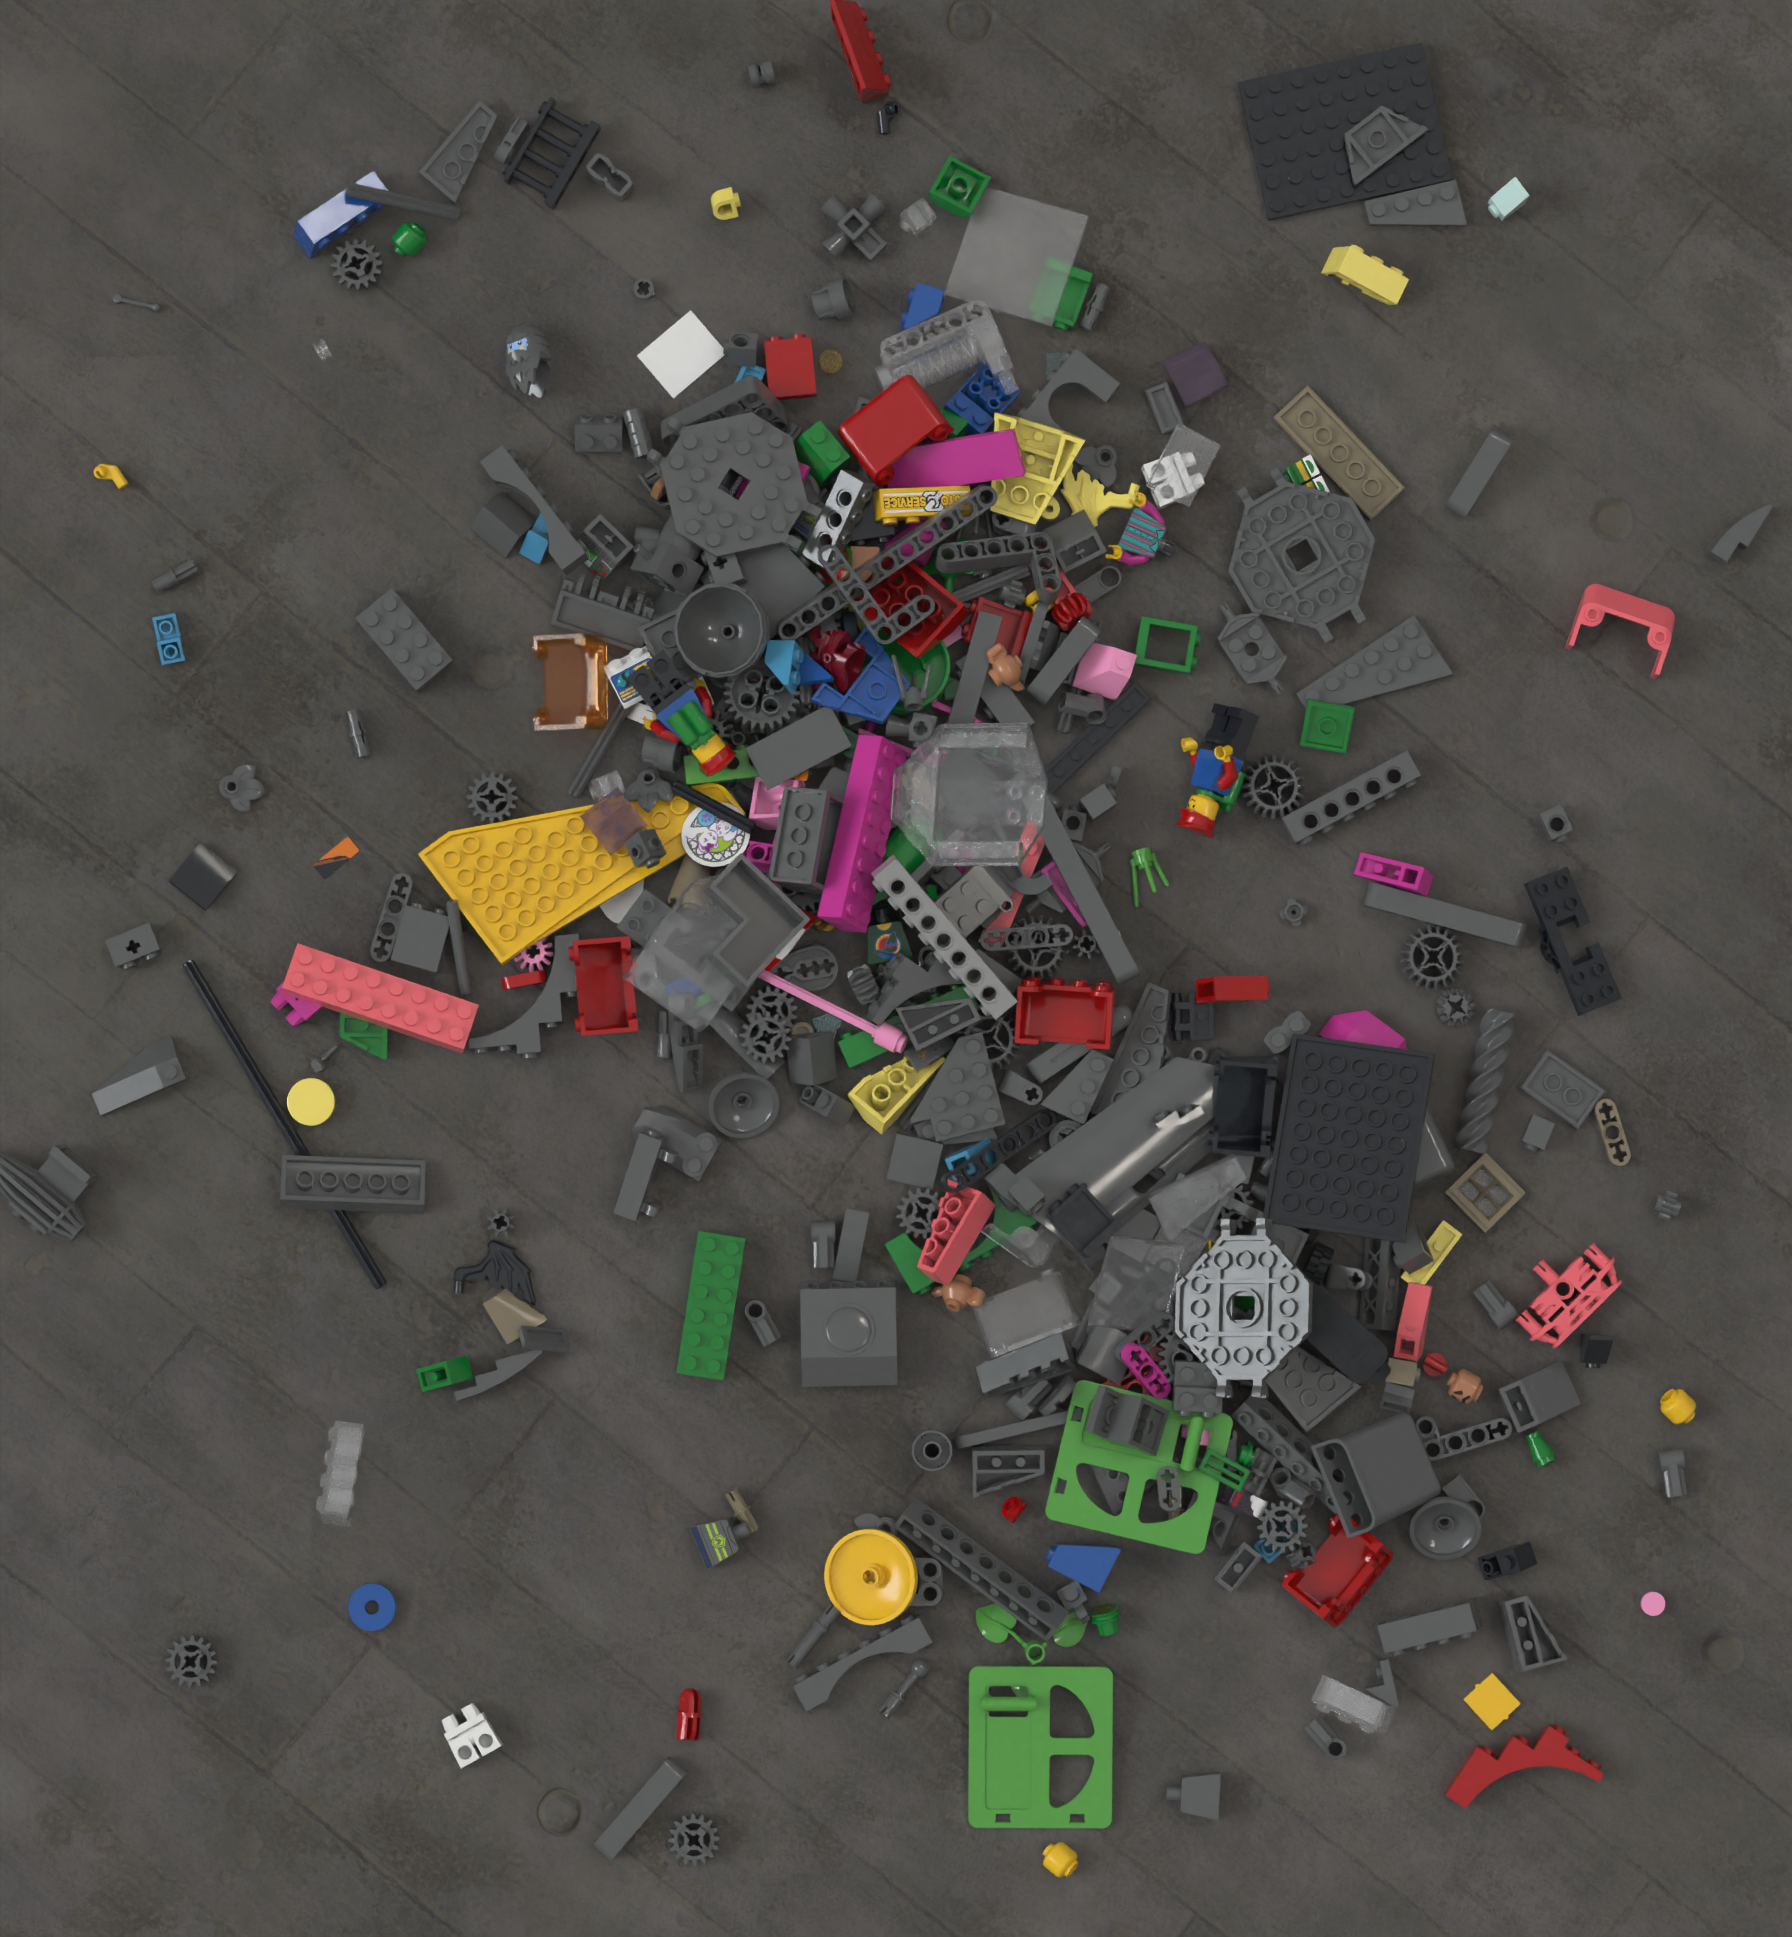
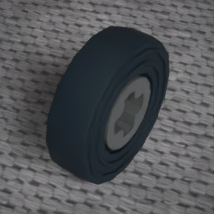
M852 611L842 612L841 630L849 633L852 645L858 637L856 615Z

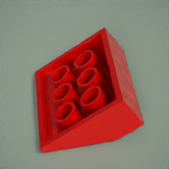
M830 0V16L862 104L889 95L888 88L892 85L888 74L882 73L880 66L884 65L880 52H875L872 44L876 43L872 30H867L864 22L868 21L864 8H859L858 3L855 1Z
M888 556L881 563L882 568H889L892 565V559ZM912 561L868 590L886 617L918 595H927L933 599L935 603L934 611L895 639L896 642L917 659L950 635L969 615L961 601ZM872 574L868 577V579L865 582H868L872 579ZM863 594L854 599L853 601H859L862 598ZM920 599L917 603V609L920 612H926L929 608V602L926 599ZM868 607L864 615L872 621L876 618L877 612L873 607ZM903 612L898 616L897 621L900 626H906L910 621V617L907 613ZM886 626L881 627L890 636L889 628Z

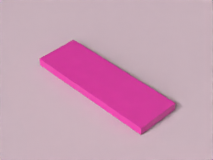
M1015 428L919 443L891 465L895 472L892 480L888 483V488L959 486L1024 476L1026 470Z

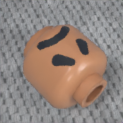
M1460 1369L1457 1374L1452 1372L1446 1385L1450 1386L1448 1390L1449 1395L1464 1404H1469L1471 1401L1476 1402L1483 1389L1481 1378L1466 1369Z

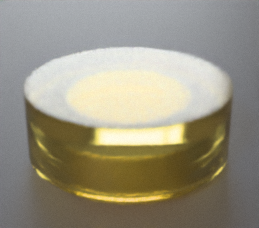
M826 350L821 354L819 366L823 372L835 374L842 368L843 360L839 352Z

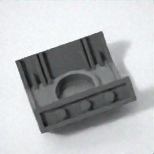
M812 1281L800 1283L802 1387L898 1385L896 1281Z

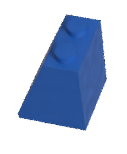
M1057 1542L1055 1547L1050 1546L1045 1559L1048 1560V1567L1099 1593L1121 1549L1115 1545Z

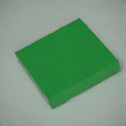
M1308 698L1299 746L1346 754L1355 706Z

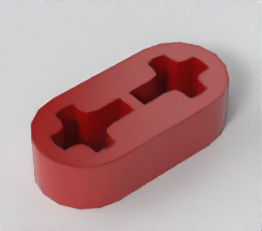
M545 970L501 978L503 990L547 982Z

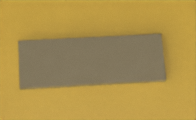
M1308 385L1273 417L1278 425L1307 455L1311 454L1316 465L1347 497L1353 499L1357 508L1370 521L1405 489L1395 476Z

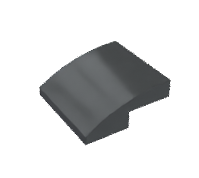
M1097 1319L1075 1361L1119 1384L1128 1366L1115 1358L1114 1350L1117 1344L1128 1335Z

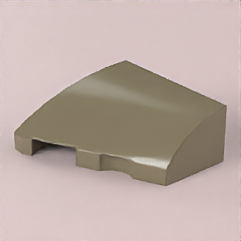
M506 1289L488 1298L483 1303L506 1344L520 1337L519 1329L521 1326L537 1327L548 1320L544 1313H539L530 1307V1304L519 1300Z

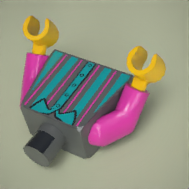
M1134 491L1138 495V500L1129 499V503L1138 506V508H1134L1118 545H1108V547L1113 549V555L1106 554V558L1116 559L1128 565H1137L1153 560L1157 551L1170 556L1176 543L1163 538L1167 529L1165 520L1143 493Z

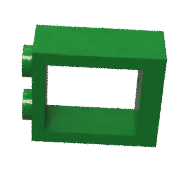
M1142 616L1135 650L1137 657L1134 666L1189 675L1190 669L1195 670L1197 656H1194L1193 652L1194 646L1199 647L1201 633L1197 632L1198 626ZM1150 626L1190 632L1185 666L1144 659Z

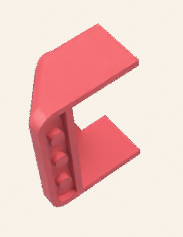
M1600 584L1588 586L1582 595L1565 649L1570 650L1574 646L1581 624L1588 627L1597 626L1603 620L1604 614L1608 613L1649 627L1647 642L1653 649L1659 650L1650 678L1655 679L1658 677L1672 638L1675 622L1673 611L1668 607Z

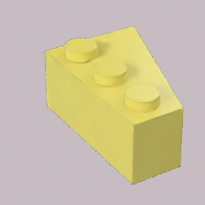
M1356 245L1332 249L1321 272L1326 276L1334 274L1343 279L1341 283L1347 286L1350 283L1361 289L1362 293L1387 305L1398 304L1409 281L1408 278L1403 276V271L1392 266L1388 268L1383 265L1384 261L1382 259L1363 254L1364 250Z

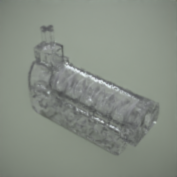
M979 299L970 301L886 338L880 346V357L883 364L875 367V376L882 392L906 375H912L925 389L980 364L983 367L989 366L993 378H999L1006 395L1019 390L1011 372L1014 370V366L988 305ZM977 311L978 314L982 313V316L978 317V315L973 314V312ZM953 320H958L962 324L958 327H954L950 324V322ZM934 330V332L938 333L939 335L935 336L933 333H930V331ZM915 339L919 343L915 346H910L907 344V341ZM891 349V351L895 352V354L891 355V353L887 352V350Z

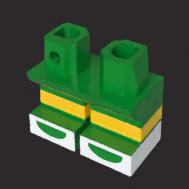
M1311 454L1285 468L1283 472L1287 482L1299 485L1304 484L1303 486L1330 492L1322 476H1319L1320 472Z

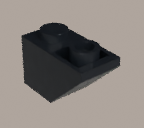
M1530 1541L1477 1558L1485 1580L1521 1572L1537 1564Z

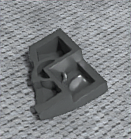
M1044 620L1029 667L1030 671L1040 673L1053 656L1061 633V629L1049 621Z

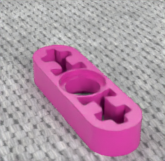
M1133 1342L1127 1343L1121 1350L1122 1360L1149 1394L1157 1399L1165 1398L1171 1390V1384L1167 1382L1168 1379L1141 1346ZM1133 1350L1135 1351L1134 1354L1136 1355V1357L1140 1359L1138 1362L1131 1358V1352ZM1146 1365H1150L1151 1370L1147 1376H1142V1368ZM1153 1380L1160 1383V1390H1157L1158 1388L1152 1382Z

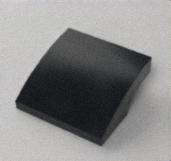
M200 842L170 878L169 883L206 911L221 895L223 889L233 880L238 871Z

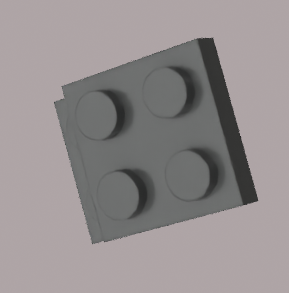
M1099 1385L1094 1396L1085 1431L1109 1443L1135 1448L1147 1455L1156 1456L1169 1410L1143 1397L1122 1394L1107 1386Z

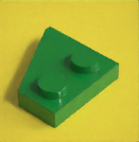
M340 1013V1038L383 1060H388L387 1028Z

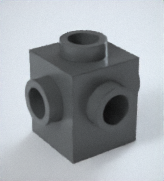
M655 829L638 831L624 843L636 868L644 866L652 868L660 863L659 859L666 854Z

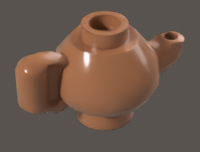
M997 643L987 651L989 663L992 664V669L987 673L997 687L1005 684L1017 692L1024 690L1025 687L1020 681L1022 673L1020 668L1024 665L1015 654L1012 657L1007 654L1005 647L1001 643Z
M957 1274L949 1286H937L933 1289L931 1295L934 1297L942 1296L946 1307L951 1311L958 1312L969 1305L980 1307L985 1297V1292L978 1287H971L972 1280L967 1276Z

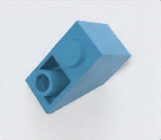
M769 640L766 648L765 664L791 694H796V688L800 684L799 667L804 659L803 650L795 640Z
M990 1137L947 1155L945 1162L948 1169L951 1170L991 1143ZM990 1150L985 1153L987 1163L992 1164L995 1160V1155ZM969 1163L967 1165V1174L970 1175L976 1172L974 1164ZM952 1175L953 1180L956 1181L957 1178Z

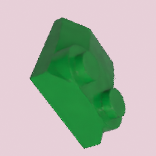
M949 155L931 187L928 197L935 205L961 218H970L991 176H987Z

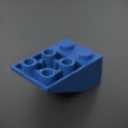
M985 361L952 396L943 409L969 421L965 436L987 433L995 424L994 413L1003 414L1021 393V390Z

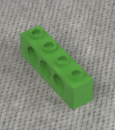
M749 745L735 747V758L739 761L738 768L730 770L726 767L719 773L709 777L705 776V772L700 768L701 763L692 751L688 752V756H683L687 785L731 782L734 779L741 781L760 777L756 768L749 764L750 757L745 749Z

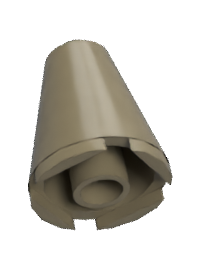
M686 854L667 898L666 905L677 908L676 912L682 915L702 917L703 912H708V916L713 913V900L703 892L711 884L710 866L699 864Z

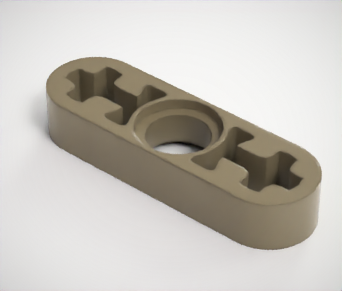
M1610 1099L1599 1100L1594 1106V1114L1608 1159L1615 1166H1623L1629 1162L1631 1153L1617 1107ZM1602 1103H1605L1606 1106H1611V1111L1608 1112L1610 1119L1615 1117L1616 1122L1602 1124V1120H1607L1605 1114H1600L1599 1109L1602 1108ZM1611 1125L1619 1130V1135L1614 1140L1606 1136V1129ZM1622 1140L1623 1145H1618L1620 1152H1625L1626 1155L1622 1157V1162L1613 1158V1155L1616 1154L1615 1146L1610 1148L1609 1143H1617Z

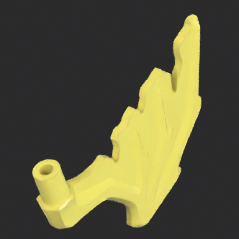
M1073 463L1063 478V489H1061V492L1073 511L1071 515L1084 509L1094 528L1098 526V517L1111 507L1133 509L1135 505L1130 504L1129 499L1138 500L1137 494L1134 491L1139 492L1140 485L1131 483L1128 494L1120 495L1110 491L1104 496V485L1100 484L1096 479L1091 482L1090 474L1084 470L1077 473V480L1075 481L1072 473Z

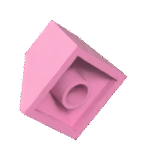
M1093 643L1078 662L1071 686L1090 693H1098L1105 698L1116 701L1130 679L1137 655L1115 647Z

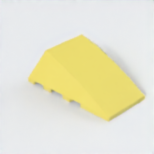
M995 412L994 432L1015 428L1026 473L1024 476L991 481V487L997 492V501L990 507V511L1036 525L1086 440L1060 429L1021 417Z

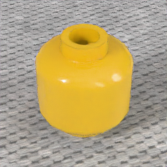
M1670 1389L1662 1396L1660 1409L1672 1423H1688L1694 1418L1696 1403L1684 1390Z
M1058 1842L1055 1845L1050 1843L1043 1851L1045 1856L1043 1860L1044 1867L1058 1878L1069 1877L1079 1864L1077 1853L1064 1842Z

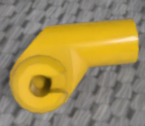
M100 464L93 471L94 476L98 479L113 480L119 490L129 484L116 465Z

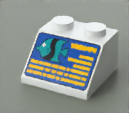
M646 646L636 648L629 655L621 659H614L607 666L603 667L624 709L643 700L626 679L634 671L644 665L657 683L660 682L646 664V662L652 659Z

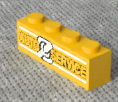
M970 485L879 489L873 493L875 521H883V525L897 524L899 520H906V524L920 523V520L930 519L970 492ZM969 503L963 504L960 508L961 515H968L971 511ZM949 516L943 517L940 522H942L943 519H947V518H950V517H949Z

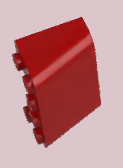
M1027 976L1026 980L1021 981L1017 988L1018 1002L1016 1006L1014 1043L1037 1045L1040 1041L1086 1044V1048L1110 1050L1116 987L1112 986V982L1098 981L1097 985L1088 984L1087 980H1074V983H1064L1062 978H1050V981H1040V977L1034 976V978Z

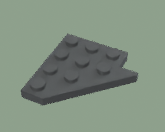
M982 1031L961 1036L957 1039L910 1119L911 1124L931 1119L936 1142L1006 1124Z

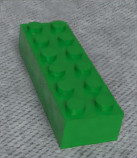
M698 1231L676 1373L725 1380L746 1238Z

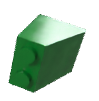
M820 420L804 432L794 444L798 462L810 466L809 475L813 476L819 487H824L832 478L839 475L841 470H845L851 465L849 454Z

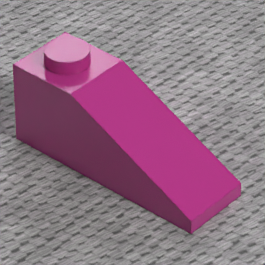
M1363 852L1360 853L1354 871L1355 876L1427 897L1434 877L1424 867Z

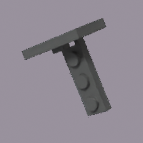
M959 830L955 831L911 874L921 887L932 880L945 891L963 875L949 862L963 849L965 835ZM945 866V868L938 875H936ZM997 909L979 926L985 930L1001 914V911Z

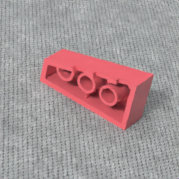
M948 1179V1186L955 1189L958 1183ZM966 1187L956 1193L946 1192L945 1197H941L938 1205L940 1207L938 1217L933 1219L931 1225L933 1229L931 1237L926 1239L917 1265L931 1280L949 1286L996 1206L981 1191Z

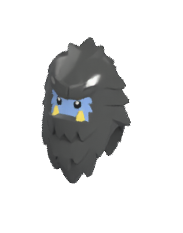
M531 321L515 326L505 340L506 376L515 390L520 388L525 395H532L533 393L538 398H542L545 391L549 390L552 384L550 358L552 355L547 348L549 344L544 339L546 337L544 333L536 326H533Z

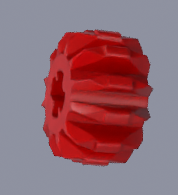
M1074 592L1070 596L1066 595L1064 599H1061L1054 606L1051 614L1059 628L1063 631H1072L1083 616L1090 619L1093 609L1087 597L1082 593Z

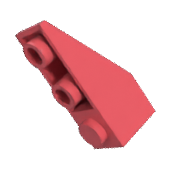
M1413 1282L1408 1283L1397 1331L1394 1357L1418 1361L1423 1355L1433 1286Z

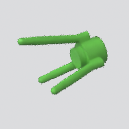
M1150 847L1133 851V859L1129 860L1132 867L1135 908L1139 906L1137 867L1139 870L1145 869L1153 893L1157 892L1150 867L1153 865L1166 887L1170 885L1157 862L1155 853H1151Z

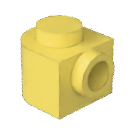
M732 187L713 193L711 204L716 218L727 220L739 217L737 207H740L741 203L738 192L733 193Z

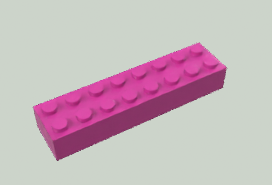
M858 736L817 915L819 918L845 932L866 933L873 901L876 896V887L872 883L875 878L871 873L882 864L883 856L886 852V843L891 830L893 812L896 808L897 794L901 786L903 768L906 764L907 752L883 736Z

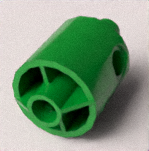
M910 815L887 839L883 862L894 855L911 875L944 843L942 831L929 818Z

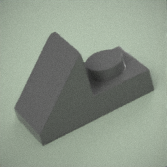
M1378 1659V1666H1375L1377 1679L1382 1680L1383 1683L1364 1688L1393 1707H1399L1389 1659Z

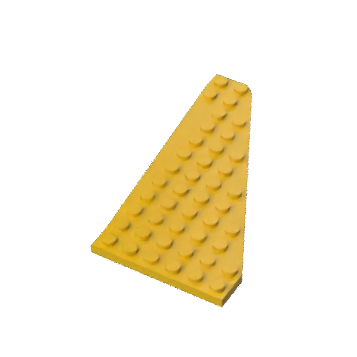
M715 783L690 786L718 802L735 806L746 816V813L725 787ZM673 794L672 802L659 799L651 812L647 813L640 806L638 800L627 802L626 799H620L449 831L418 853V855L452 900H458L459 910L503 966L525 949L686 855L687 852L682 844V828L686 818L698 806ZM655 829L666 854L659 859L660 863L652 868H647L646 866L636 868L624 843L638 831Z

